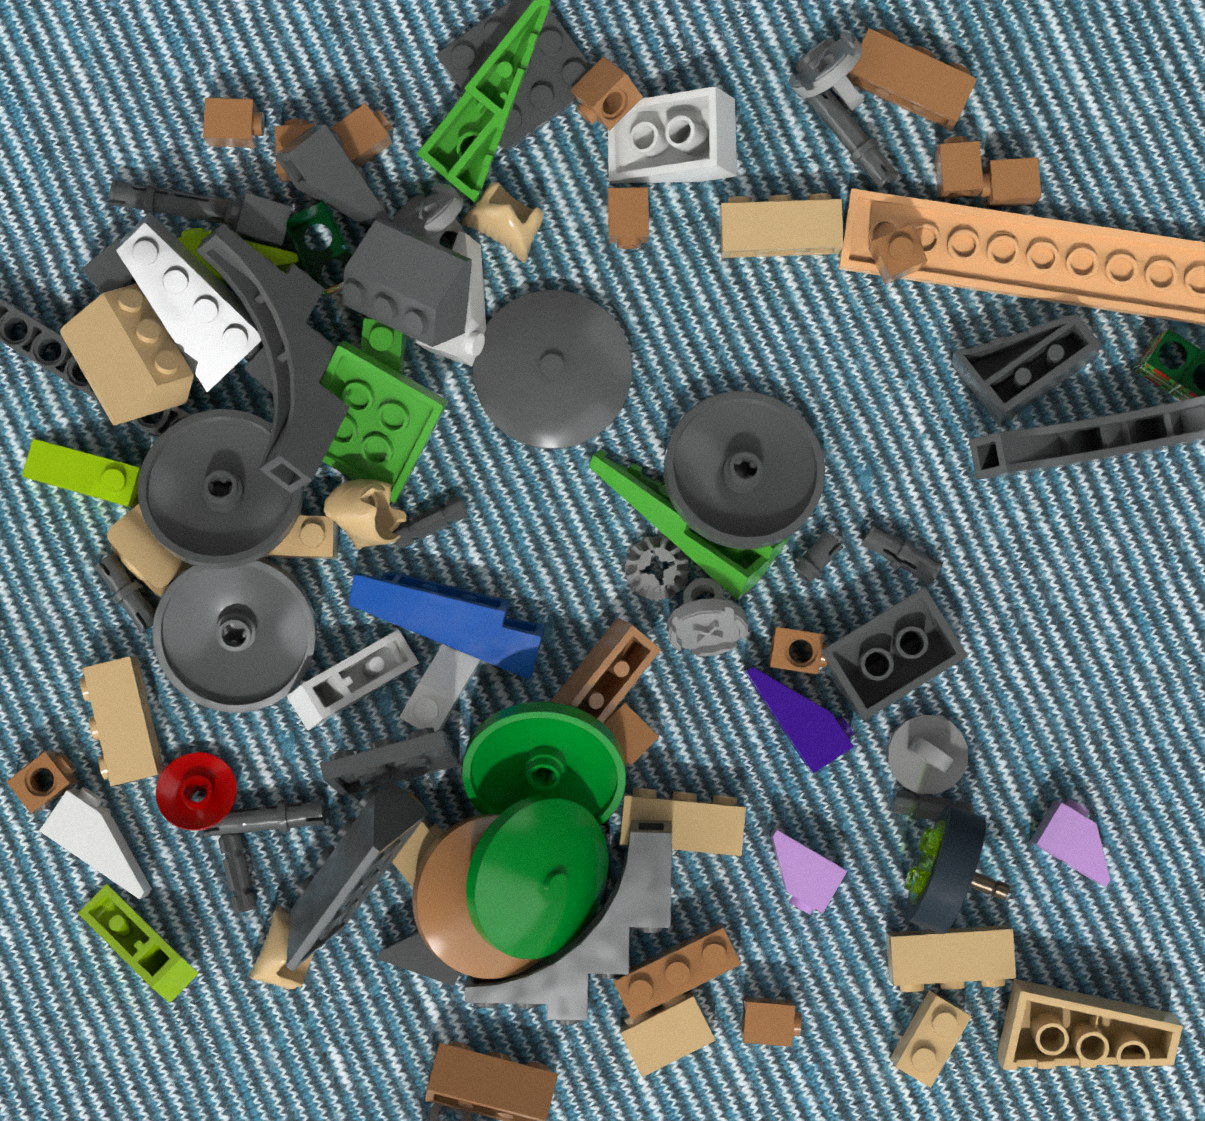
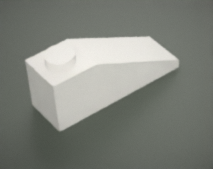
M459 231L452 251L472 259L465 334L434 347L416 340V343L433 354L472 366L476 356L481 353L484 347V334L486 332L481 245L466 233Z
M398 629L301 684L287 698L309 731L410 670L419 662Z
M442 644L399 718L418 729L432 727L435 732L441 731L481 660Z
M84 787L80 791L77 789L66 790L39 831L138 899L148 896L152 888L110 812L100 805L103 801L102 798Z

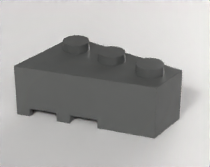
M1076 313L1028 328L1027 331L1006 338L1002 336L990 340V343L970 349L964 348L954 351L951 365L1000 427L1096 359L1101 344Z

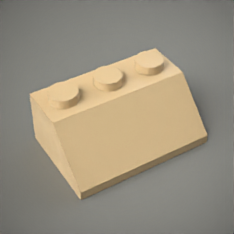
M137 283L102 293L61 327V336L113 426L187 403L194 374Z

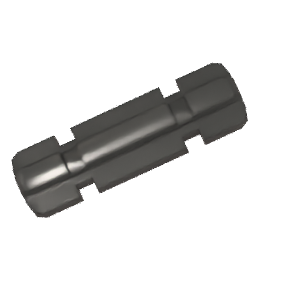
M455 496L445 501L446 506L442 508L437 505L410 518L411 523L407 525L405 522H402L392 532L401 536L395 541L397 546L405 548L415 543L413 539L419 537L421 540L448 527L447 522L451 520L456 523L466 518L468 512L462 499L459 496Z
M905 790L897 791L894 799L895 813L910 816L911 812L916 813L915 817L934 821L937 820L947 805L970 813H974V808L970 802L957 800L956 804L951 803L952 799L919 794V797H915L914 792Z
M236 833L221 836L218 842L221 854L225 853L226 859L223 860L229 891L234 893V896L231 897L234 911L242 913L253 910L257 904L254 891L250 892L249 888L252 886L246 855L241 853V849L244 848L241 835Z

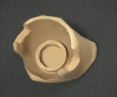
M493 182L487 186L479 199L471 207V210L464 215L462 225L479 230L480 233L486 234L487 237H491L495 242H500L501 246L511 250L518 260L525 263L528 259L531 243L534 242V236L537 234L543 220L544 212L538 207L532 209L525 206L506 192L499 182Z
M356 479L344 482L333 489L324 501L326 516L335 521L347 533L350 540L353 541L355 549L395 542L401 536L392 532L402 522H406L407 519L404 511L390 506L392 485L379 480Z
M276 905L269 933L266 935L263 948L260 950V955L257 957L249 977L252 980H260L263 983L267 982L268 984H274L275 986L290 990L303 985L314 954L293 971L286 967L290 912H286L280 905Z

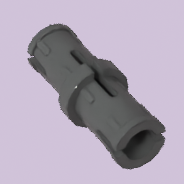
M875 523L871 525L861 543L863 547H867L891 561L890 566L895 569L901 567L926 581L929 585L933 583L943 565V562L912 546L913 541L907 538L903 541Z
M116 553L102 559L103 563H97L94 569L98 571L113 592L114 596L112 599L115 604L123 606L138 627L140 633L151 628L156 611L141 591L143 585L139 580H133L118 559Z

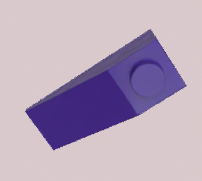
M754 667L744 671L811 773L814 774L854 747L849 738L854 736V733L842 715L835 718L830 711Z

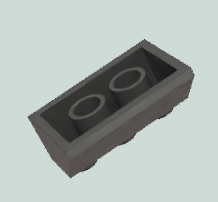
M379 218L373 222L344 268L342 304L431 347L437 346L465 334L472 259Z
M923 587L821 650L838 687L859 720H866L968 657L926 587Z

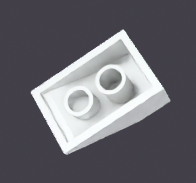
M716 86L641 99L610 131L608 130L609 182H703L736 177L735 99Z

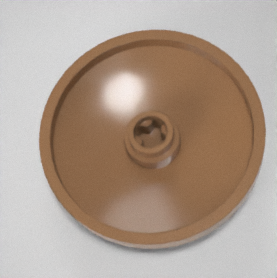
M500 814L473 816L458 822L444 831L423 856L415 876L412 894L413 913L417 929L430 951L454 970L482 979H497L516 975L532 967L542 959H519L493 948L478 934L468 912L466 881L470 861L482 835Z

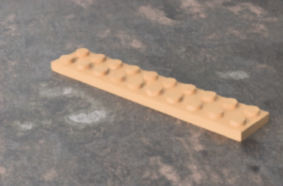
M853 188L850 191L843 235L844 247L841 251L838 268L840 270L881 276L871 256L869 247L875 239L912 224L928 261L922 269L900 279L1205 325V242Z

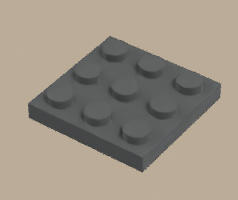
M534 0L509 1L436 54L438 61L463 94L466 92L464 89ZM550 9L546 15L499 142L506 153L576 103L577 99L570 90L592 68Z
M430 727L410 733L411 739L395 743L394 739L376 741L369 745L370 750L354 754V750H343L333 753L329 756L330 761L321 763L320 767L323 780L341 796L346 797L368 791L373 787H383L390 781L397 783L459 766L456 750L442 730L435 732L434 728Z

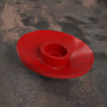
M203 752L189 753L173 760L163 770L156 786V802L162 815L172 825L189 831L204 830L221 822L233 808L237 797V783L231 768L219 757ZM195 792H206L203 800L199 802L192 800Z

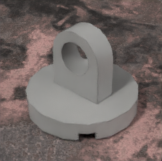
M843 32L840 34L842 39L836 42L832 37L825 39L803 56L796 66V70L799 73L796 76L791 75L789 82L796 94L802 98L813 97L832 88L852 112L864 102V99L846 75L859 61L863 48L854 34Z
M451 184L434 186L431 189L434 194L426 198L423 194L413 197L394 216L392 222L395 225L439 245L441 236L447 231L452 242L450 250L453 248L458 232H464L455 219L463 207L464 200L458 189Z
M699 578L692 581L684 590V604L674 610L667 620L668 640L673 647L679 651H682V647L690 649L691 654L696 656H713L731 651L738 646L737 641L743 638L744 640L748 635L746 613L741 606L727 601L721 585L711 578ZM701 594H714L712 599L696 600Z
M918 715L905 720L893 731L887 745L888 763L893 777L904 788L918 794H938L951 789L962 778L968 764V746L962 732L951 721L937 715Z

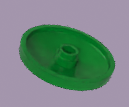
M554 702L521 703L502 709L488 717L470 737L462 769L465 791L471 803L481 815L501 814L513 804L531 796L555 795L583 806L595 817L599 825L607 821L618 808L624 795L627 773L623 749L615 735L605 724L583 710Z
M537 795L513 804L489 825L474 850L466 881L468 912L476 931L484 941L511 957L538 959L556 953L580 935L598 909L608 877L609 858L607 843L595 817L583 806L555 795Z

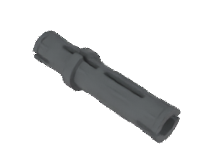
M829 89L816 96L805 98L851 154L849 159L854 165L859 164L876 184L878 190L883 189L886 186L885 183L888 185L899 175L898 171L891 166L878 150L879 143L875 138L869 139Z
M115 179L111 183L109 204L113 206L144 210L145 214L149 212L152 215L155 212L229 225L225 223V216L232 199L159 188V185L156 183H149L147 186Z
M323 799L301 803H289L288 800L278 801L277 805L231 809L221 822L203 831L205 837L276 829L283 833L290 832V828L326 825V807L323 808L325 802Z

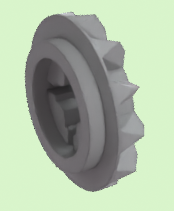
M653 536L639 541L632 547L626 558L625 574L627 581L632 589L644 598L651 600L667 599L679 592L687 580L689 573L688 558L667 537ZM651 551L655 552V556H658L660 562H674V565L669 566V569L663 571V585H660L659 580L656 579L654 574H640L641 570H645V567L651 565Z

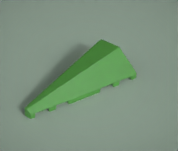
M534 0L466 85L464 88L466 92L417 153L418 156L473 202H476L480 196L551 5L550 0Z
M601 449L593 454L588 466L737 600L759 582L790 539L789 537L774 545L758 549H736L719 545L699 535L683 521L671 503L665 486V480L660 482L642 474L643 467L634 463L629 468L606 458V451Z

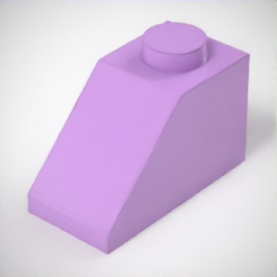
M1068 799L1066 804L1054 800L1029 842L1097 884L1107 887L1110 882V876L1097 824L1087 818L1090 811L1071 799Z
M773 828L770 836L784 889L792 895L789 903L808 914H811L813 909L824 913L847 870Z

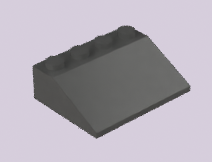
M390 781L380 790L373 787L367 792L358 805L363 810L357 819L352 816L337 834L341 838L336 848L330 846L317 861L316 865L321 869L316 876L309 875L297 889L296 894L300 898L290 912L286 967L291 971L295 970L347 925L429 813L393 781Z

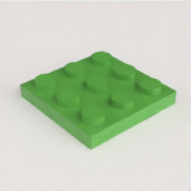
M343 340L338 344L320 384L334 392L350 408L322 462L353 480H379L391 484L390 501L395 503L400 498L449 401Z

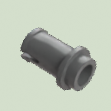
M823 531L821 536L803 556L798 555L795 558L797 563L793 566V569L809 583L815 578L819 580L822 577L820 572L837 552L841 551L843 546L838 543L839 541L833 535Z

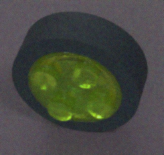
M947 805L940 813L933 828H925L918 846V850L922 851L917 867L912 866L904 884V889L909 890L905 911L907 921L944 934L956 919L969 888L986 894L992 893V896L1006 900L1010 890L1009 884L995 881L991 877L975 872L985 839V818Z

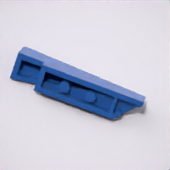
M383 572L381 578L362 573L354 574L349 597L350 606L523 678L529 679L533 675L546 625L508 618L507 615L511 601L397 572Z

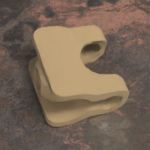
M139 504L121 517L107 532V538L111 543L113 552L157 596L162 597L169 584L185 568L191 565L178 559L160 545L149 530Z

